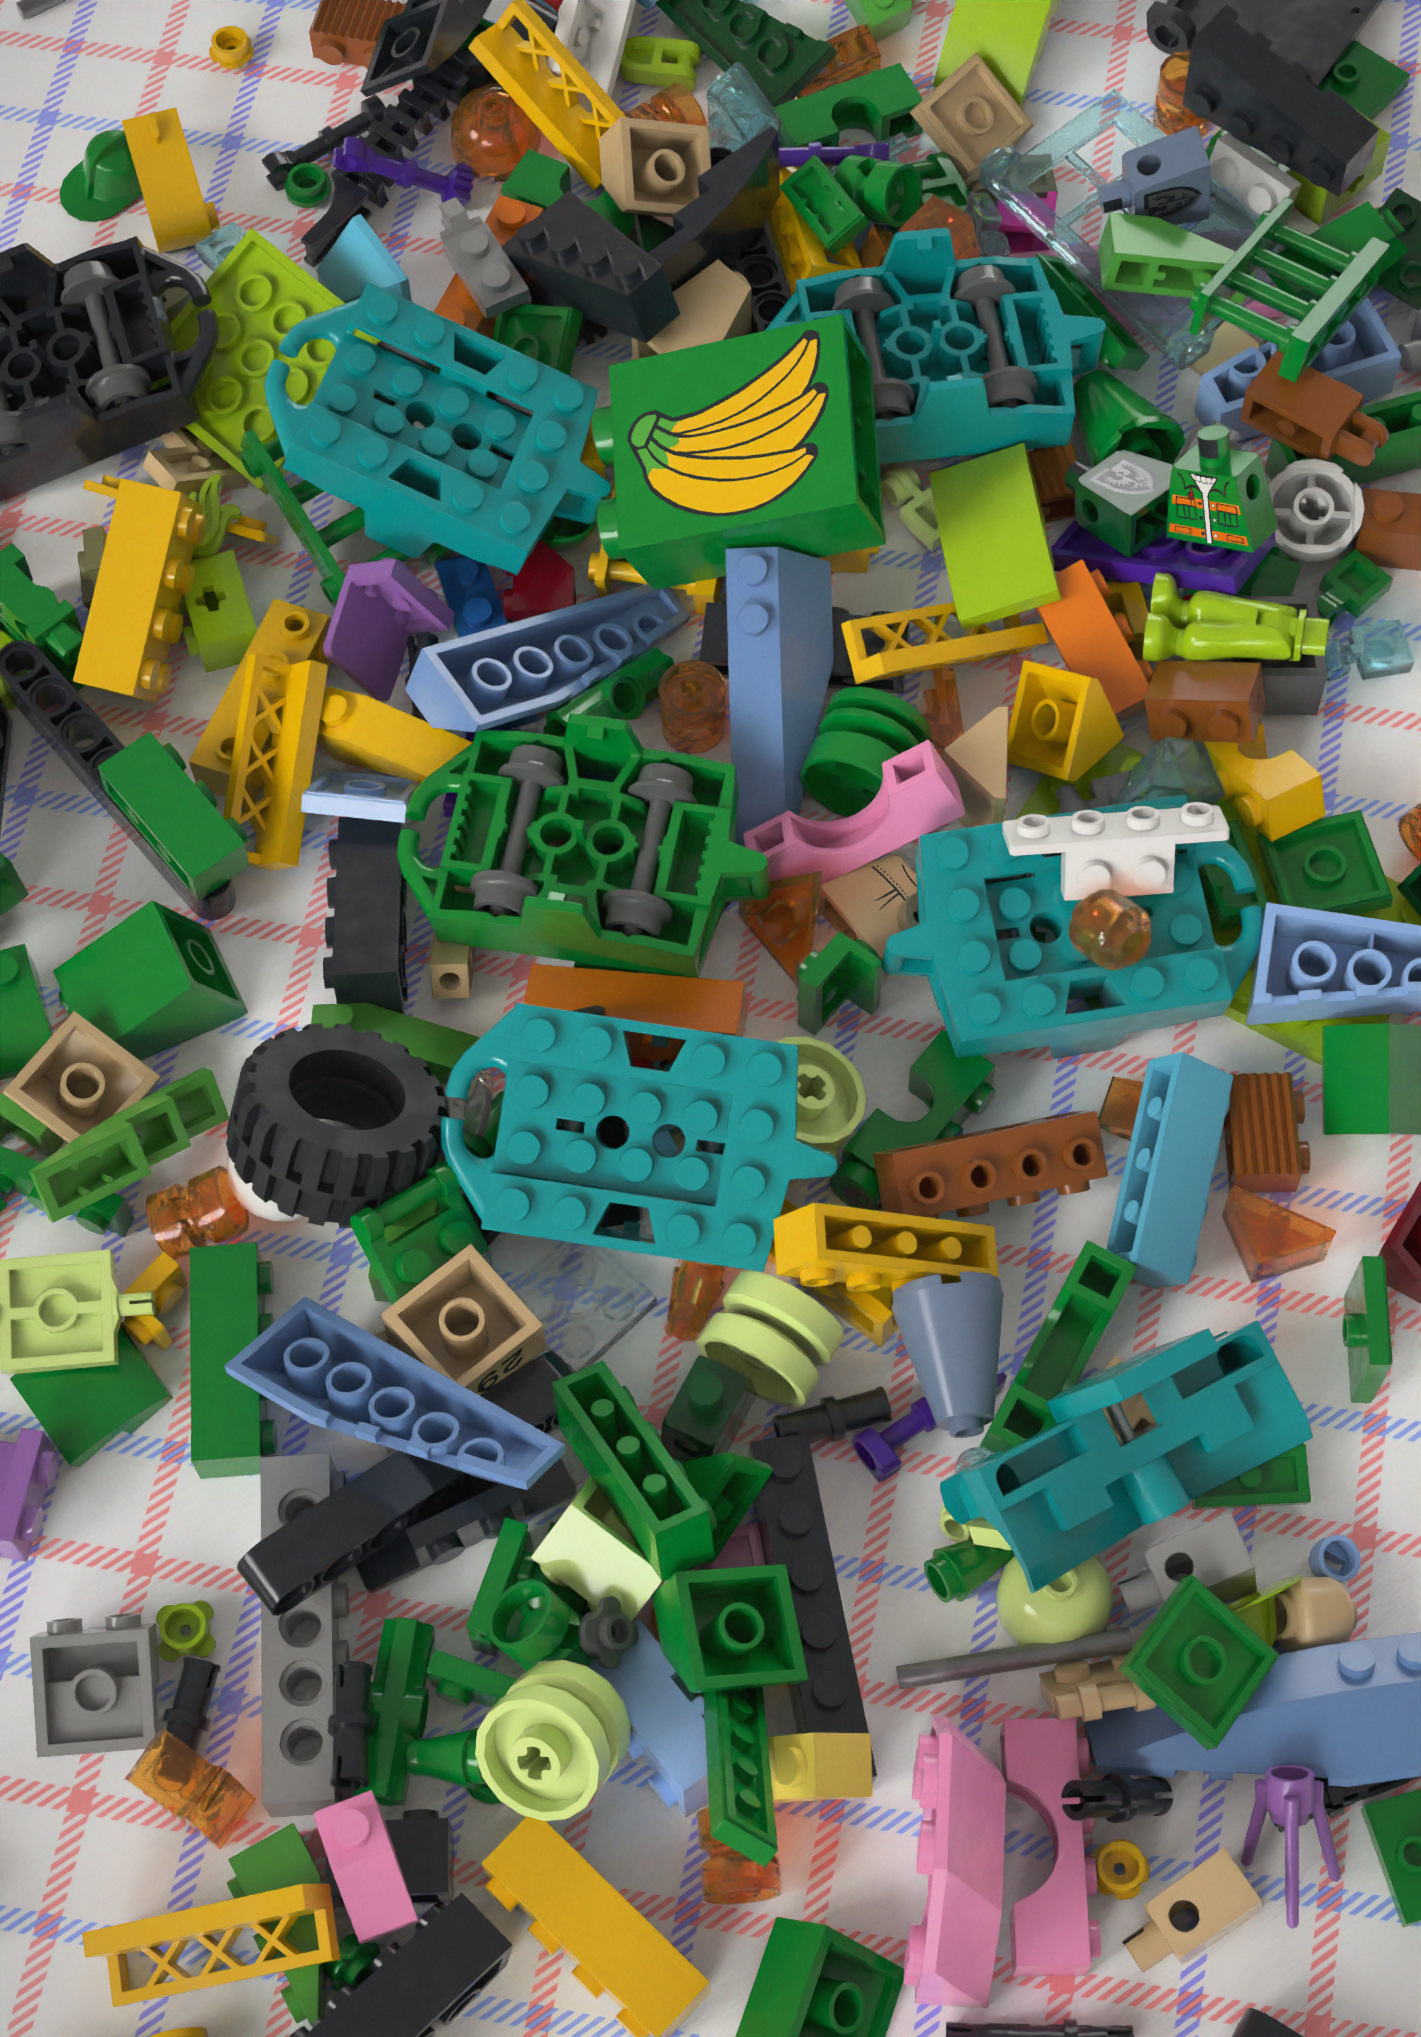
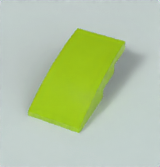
M956 0L933 87L937 88L958 67L977 52L1023 110L1034 66L1040 62L1052 16L1057 13L1060 0Z
M1025 443L929 473L946 568L958 620L963 630L1062 600L1054 570L1055 563L1047 536L1048 530Z

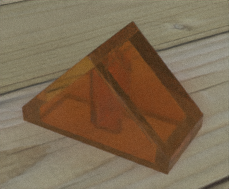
M1234 1185L1230 1189L1221 1215L1251 1284L1324 1261L1337 1230Z

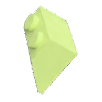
M592 1477L588 1479L531 1556L533 1560L540 1564L541 1571L549 1580L559 1586H569L587 1600V1604L592 1611L599 1610V1602L603 1597H616L620 1601L622 1613L631 1622L662 1582Z

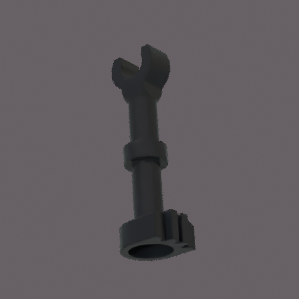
M375 94L361 102L360 114L333 129L330 126L318 131L319 137L294 151H276L266 155L261 161L270 173L266 176L269 183L276 191L285 189V182L292 168L302 163H312L326 154L332 157L334 149L336 147L342 148L344 139L347 136L356 138L367 132L368 127L374 120L381 123L384 119L383 111L386 109L381 99Z

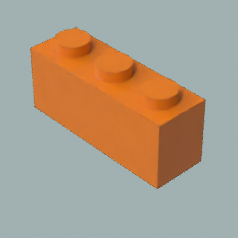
M1082 559L1056 573L1062 600L1037 607L1036 610L1044 622L1068 671L1099 679L1118 722L1146 708L1144 698L1154 672L1148 661L1143 659L1136 661L1128 646L1129 643L1135 641V637L1122 613L1115 617L1112 616L1104 601L1111 597L1112 594L1099 569L1089 572Z

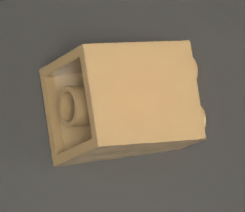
M719 259L673 292L681 313L648 343L631 337L633 360L752 334V290L750 284L741 273L737 271L732 272Z

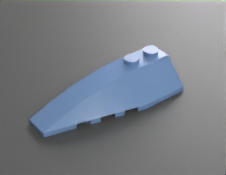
M781 547L726 549L731 762L736 765L739 785L735 844L745 847L743 833L788 810L799 816L804 792L799 775L814 738L817 735L824 709L828 682L834 665L831 562Z
M649 584L422 648L405 691L432 728L478 732L559 707L688 623L691 615L670 587L653 590Z
M305 1296L225 1365L228 1375L310 1424L418 1456L485 1480L528 1490L566 1452L564 1443Z
M1421 1632L1324 1645L1280 1654L1221 1743L1215 1749L1206 1750L1157 1704L1154 1709L1139 1712L1133 1706L1102 1712V1719L1084 1722L1096 1773H1122L1134 1776L1174 1778L1179 1770L1201 1771L1209 1774V1780L1233 1781L1234 1773L1265 1775L1266 1770L1272 1766L1291 1764L1313 1770L1317 1778H1328V1786L1351 1787L1421 1776Z

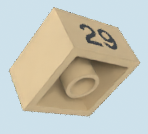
M471 1244L381 1313L386 1336L395 1348L478 1395H481L519 1370L546 1350L543 1324Z

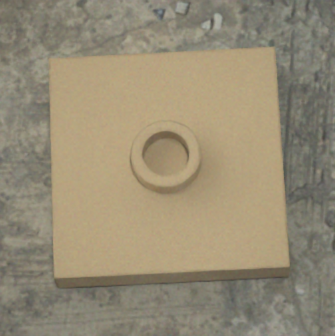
M977 52L910 111V114L940 151L945 152L949 156L964 180L967 179L969 172L975 168H990L1035 126Z

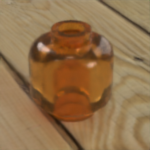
M1101 889L1089 894L1075 906L1069 924V939L1073 947L1106 970H1121L1138 963L1146 955L1151 944V920L1148 913L1115 890Z

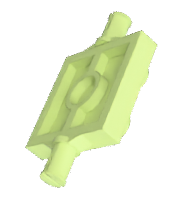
M110 1249L0 1259L1 1372L5 1375L119 1365L118 1330L122 1317L146 1314L155 1315L156 1307L153 1304L155 1303L154 1292L121 1294L115 1281V1256Z

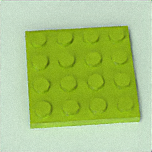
M251 227L205 282L212 297L211 303L204 307H196L193 305L191 298L170 323V328L177 351H186L194 345L198 338L199 322L197 315L199 312L206 309H212L216 312L219 324V340L216 351L195 394L201 420L185 427L267 496L269 491L260 477L255 480L251 478L240 460L239 453L243 451L240 447L243 435L251 429L255 431L263 445L278 437L266 402L264 383L268 368L272 360L275 359L289 365L290 372L285 386L290 399L301 405L312 402L332 361L336 348L328 340L314 339L304 344L297 357L290 358L280 352L279 345L290 329L307 317L345 303ZM357 330L355 336L374 345L381 341L360 330ZM169 376L152 382L151 391L171 383ZM285 456L274 462L282 476L288 471L283 468Z

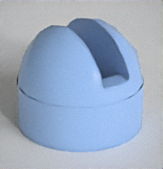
M1332 1535L1322 1538L1315 1543L1310 1551L1308 1563L1311 1572L1316 1577H1331L1341 1583L1349 1581L1356 1576L1360 1569L1361 1557L1356 1544L1351 1539L1343 1535ZM1324 1558L1335 1564L1342 1565L1340 1571L1326 1564Z

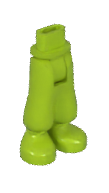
M1156 572L1152 590L1151 612L1148 613L1145 626L1143 660L1158 662L1177 655L1188 661H1214L1229 658L1300 661L1301 654L1325 656L1330 619L1307 617L1306 609H1300L1299 618H1297V609L1291 606L1239 598L1213 591H1198L1191 597L1190 601L1183 600L1178 593L1173 576L1169 573Z

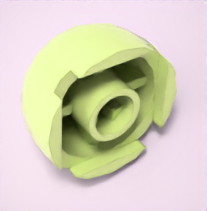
M1014 1555L1003 1568L996 1591L998 1619L1003 1628L1006 1627L1009 1635L1017 1641V1645L1030 1643L1053 1644L1074 1640L1091 1633L1106 1631L1114 1605L1111 1578L1100 1558L1095 1555L1040 1590L1031 1593L1024 1571Z

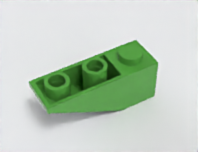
M294 1823L289 1824L228 1859L236 1877L226 1882L234 1899L299 1884H326ZM314 1913L299 1916L285 1938L302 1953L319 1950ZM280 1921L266 1924L275 1931ZM257 1933L253 1935V1938L260 1952H262L268 1941ZM278 1950L273 1959L287 1956ZM324 1963L284 1972L290 1985L280 1990L297 2024L307 2019L309 2024L315 2027L326 2017L324 2008L326 2006L327 1974L324 1971Z

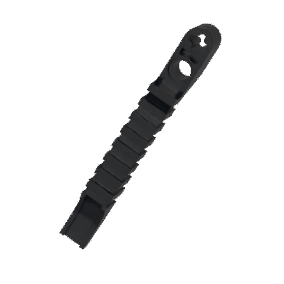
M525 0L555 34L558 14L535 0ZM516 17L511 26L523 40L530 41L528 29ZM459 47L455 53L436 69L426 75L414 78V88L411 91L404 88L398 95L399 103L397 106L389 104L383 111L384 119L381 123L374 120L368 127L369 135L366 138L360 135L358 139L365 142L374 153L400 161L402 158H405L402 146L413 152L419 145L414 129L425 136H428L434 129L429 113L445 123L451 115L447 100L465 110L471 103L467 93L469 89L499 86L500 84L471 51H465ZM338 169L334 170L331 173L335 186L332 204L326 214L301 238V243L305 245L306 249L304 262L312 267L322 262L353 217L361 214L366 221L372 213L362 205L366 199L383 209L389 202L384 185L390 188L395 183V179L370 171L346 172Z

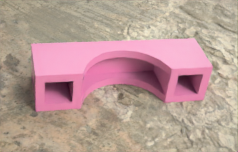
M929 739L882 763L883 779L878 794L866 808L855 815L836 821H813L800 817L788 810L743 833L745 847L763 853L767 858L771 883L770 896L779 907L797 898L805 897L826 882L849 873L889 852L897 851L905 844L919 838L920 835L943 828L952 821L966 815L958 781Z
M1058 1718L1004 1719L1000 1731L1002 1776L1006 1782V1794L1028 1804L1039 1814L1050 1832L1054 1847L1053 1870L1047 1881L1033 1894L1013 1903L1009 1914L1012 1977L1086 1976L1091 1967V1958H1100L1099 1920H1088L1087 1895H1096L1097 1893L1095 1858H1085L1083 1834H1092L1093 1818L1082 1821L1071 1820L1066 1816L1062 1805L1079 1804L1080 1798H1061V1793L1069 1781L1080 1780L1079 1773L1089 1772L1087 1736H1077L1076 1718L1058 1720Z

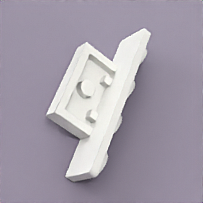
M563 0L558 12L555 35L604 92L612 98L636 0ZM547 56V67L555 76L561 77L559 64L552 57ZM577 92L579 104L586 112L593 113L591 101L584 93Z
M1229 133L1217 139L1209 162L1211 165L1210 194L1214 196L1218 203L1233 209L1250 221L1254 228L1265 210L1272 212L1284 197L1293 200L1294 204L1302 185L1300 182ZM1291 207L1286 223L1287 226L1306 235H1310L1321 228Z
M1202 802L1187 803L1182 808L1171 809L1137 806L1130 808L1127 812L1103 814L1098 811L1083 810L1074 813L1072 816L1048 818L1039 814H1028L1021 816L1018 820H1007L1002 823V833L1010 855L1061 853V893L1064 901L1173 893L1175 844L1228 840L1230 829L1219 806H1211Z

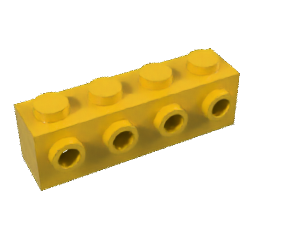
M276 598L273 599L189 760L195 782L201 780L212 793L226 797L248 655L258 653L289 664L314 660L329 667L333 662L325 656L323 651L324 641L331 623L329 615ZM263 670L260 687L268 702L271 703L279 696L281 676ZM264 719L254 725L253 739L261 753L271 747L272 733ZM256 769L246 776L245 789L252 802L255 803L261 789L264 790L265 787Z
M815 1202L773 1219L777 1275L800 1278V1284L803 1286L820 1287L840 1282L846 1283L847 1290L852 1292H867L884 1287L891 1288L893 1293L895 1289L910 1281L936 1274H941L942 1284L961 1282L960 1272L967 1271L988 1273L999 1278L994 1226Z
M526 1816L482 1862L485 1873L490 1878L484 1885L487 1892L509 1913L517 1905L533 1921L527 1928L531 1936L552 1956L561 1949L577 1965L571 1971V1975L592 1997L598 1999L605 1992L621 2008L615 2018L632 2037H670L711 1993L710 1981L546 1821Z

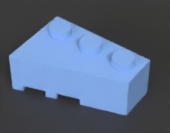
M638 1619L634 1622L639 1632L638 1642L635 1646L628 1647L621 1655L620 1666L616 1669H605L601 1666L599 1659L593 1658L589 1668L608 1680L624 1701L631 1723L630 1743L626 1753L633 1761L642 1755L654 1772V1775L648 1779V1782L655 1794L667 1809L676 1804L687 1818L709 1802L704 1702L701 1695L696 1698L663 1655L661 1645L642 1621Z

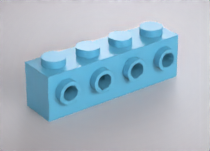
M1184 1052L1148 1061L1106 1250L1138 1266L1132 1279L1152 1288L1189 1284L1191 1273L1197 1261L1196 1249L1202 1221L1208 1210L1207 1198L1212 1174L1219 1159L1218 1147L1223 1123L1230 1108L1229 1096L1234 1076Z

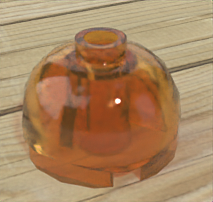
M486 84L473 89L458 102L450 122V147L457 164L460 162L473 167L472 175L479 178V174H482L484 176H494V182H505L528 149L535 152L539 151L541 147V130L500 84Z

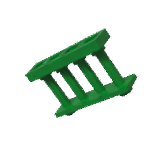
M1284 197L1272 212L1265 210L1262 213L1253 233L1208 284L1201 282L1198 285L1189 304V310L1194 312L1189 333L1198 336L1215 316L1279 346L1278 352L1284 354L1278 375L1296 383L1377 285L1390 244L1372 237L1359 253L1356 251H1352L1350 254L1287 226L1286 223L1293 200ZM1278 244L1341 274L1339 277L1333 274L1328 278L1272 252V250ZM1257 268L1262 269L1320 296V300L1312 299L1310 302H1307L1251 276V274ZM1238 292L1300 321L1298 326L1291 324L1289 327H1286L1231 301L1230 298Z
M251 429L243 435L240 444L243 450L239 453L240 460L251 478L255 480L260 477L323 577L324 580L320 582V587L329 603L335 608L346 573L342 572L328 548L365 527L364 510L357 507L317 531L301 505L325 491L307 480H303L290 488L274 463L284 457L279 438L276 437L263 445L255 431ZM433 542L418 558L425 557L430 567H432L434 562L447 558L452 549ZM389 547L364 563L380 561L383 558H393L404 563L412 557Z

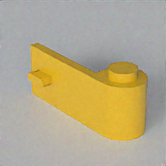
M177 108L121 120L158 252L164 253L214 240L212 231L221 229L213 201L204 203Z

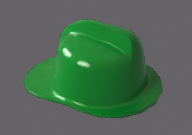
M105 130L96 134L87 144L84 159L63 179L59 194L61 205L68 215L79 221L86 222L107 220L124 210L142 194L124 130Z

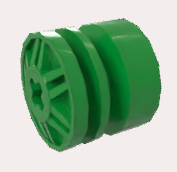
M851 687L838 691L832 695L818 730L819 736L814 738L799 776L803 788L816 802L831 812L846 818L855 815L866 808L878 794L883 779L882 763L931 739L932 734L929 723L912 705L885 691L867 687Z

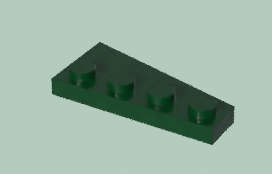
M657 0L655 3L691 41L699 45L702 52L772 121L774 120V107L794 99L838 54L831 44L806 35L802 29L788 22L786 24L752 3L749 5L741 0Z

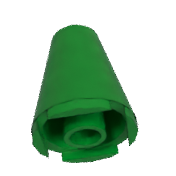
M1105 370L1092 371L1083 375L1074 385L1075 416L1092 466L1095 467L1119 450H1127L1172 465L1187 453L1188 441L1180 424L1110 372Z

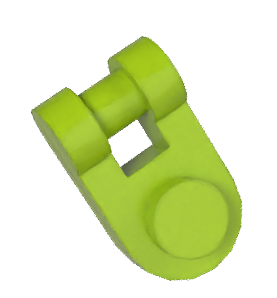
M633 36L626 39L618 72L621 77L629 82L667 86L675 93L689 94L695 88L697 74L694 69L699 66L702 50L697 43L689 40Z

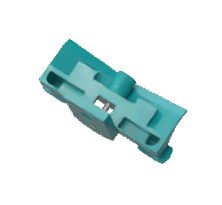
M1258 1320L1230 1332L1224 1331L1214 1337L1210 1329L1206 1328L1139 1353L1065 1390L1046 1402L1057 1424L1003 1453L996 1452L940 1482V1493L944 1507L957 1523L963 1525L972 1519L983 1517L999 1531L1013 1550L1022 1567L1030 1592L1034 1593L1143 1525H1149L1170 1516L1189 1505L1190 1500L1312 1439L1313 1435L1307 1415ZM1141 1392L1156 1423L1134 1433L1119 1402ZM1104 1407L1121 1438L1119 1442L1102 1410Z

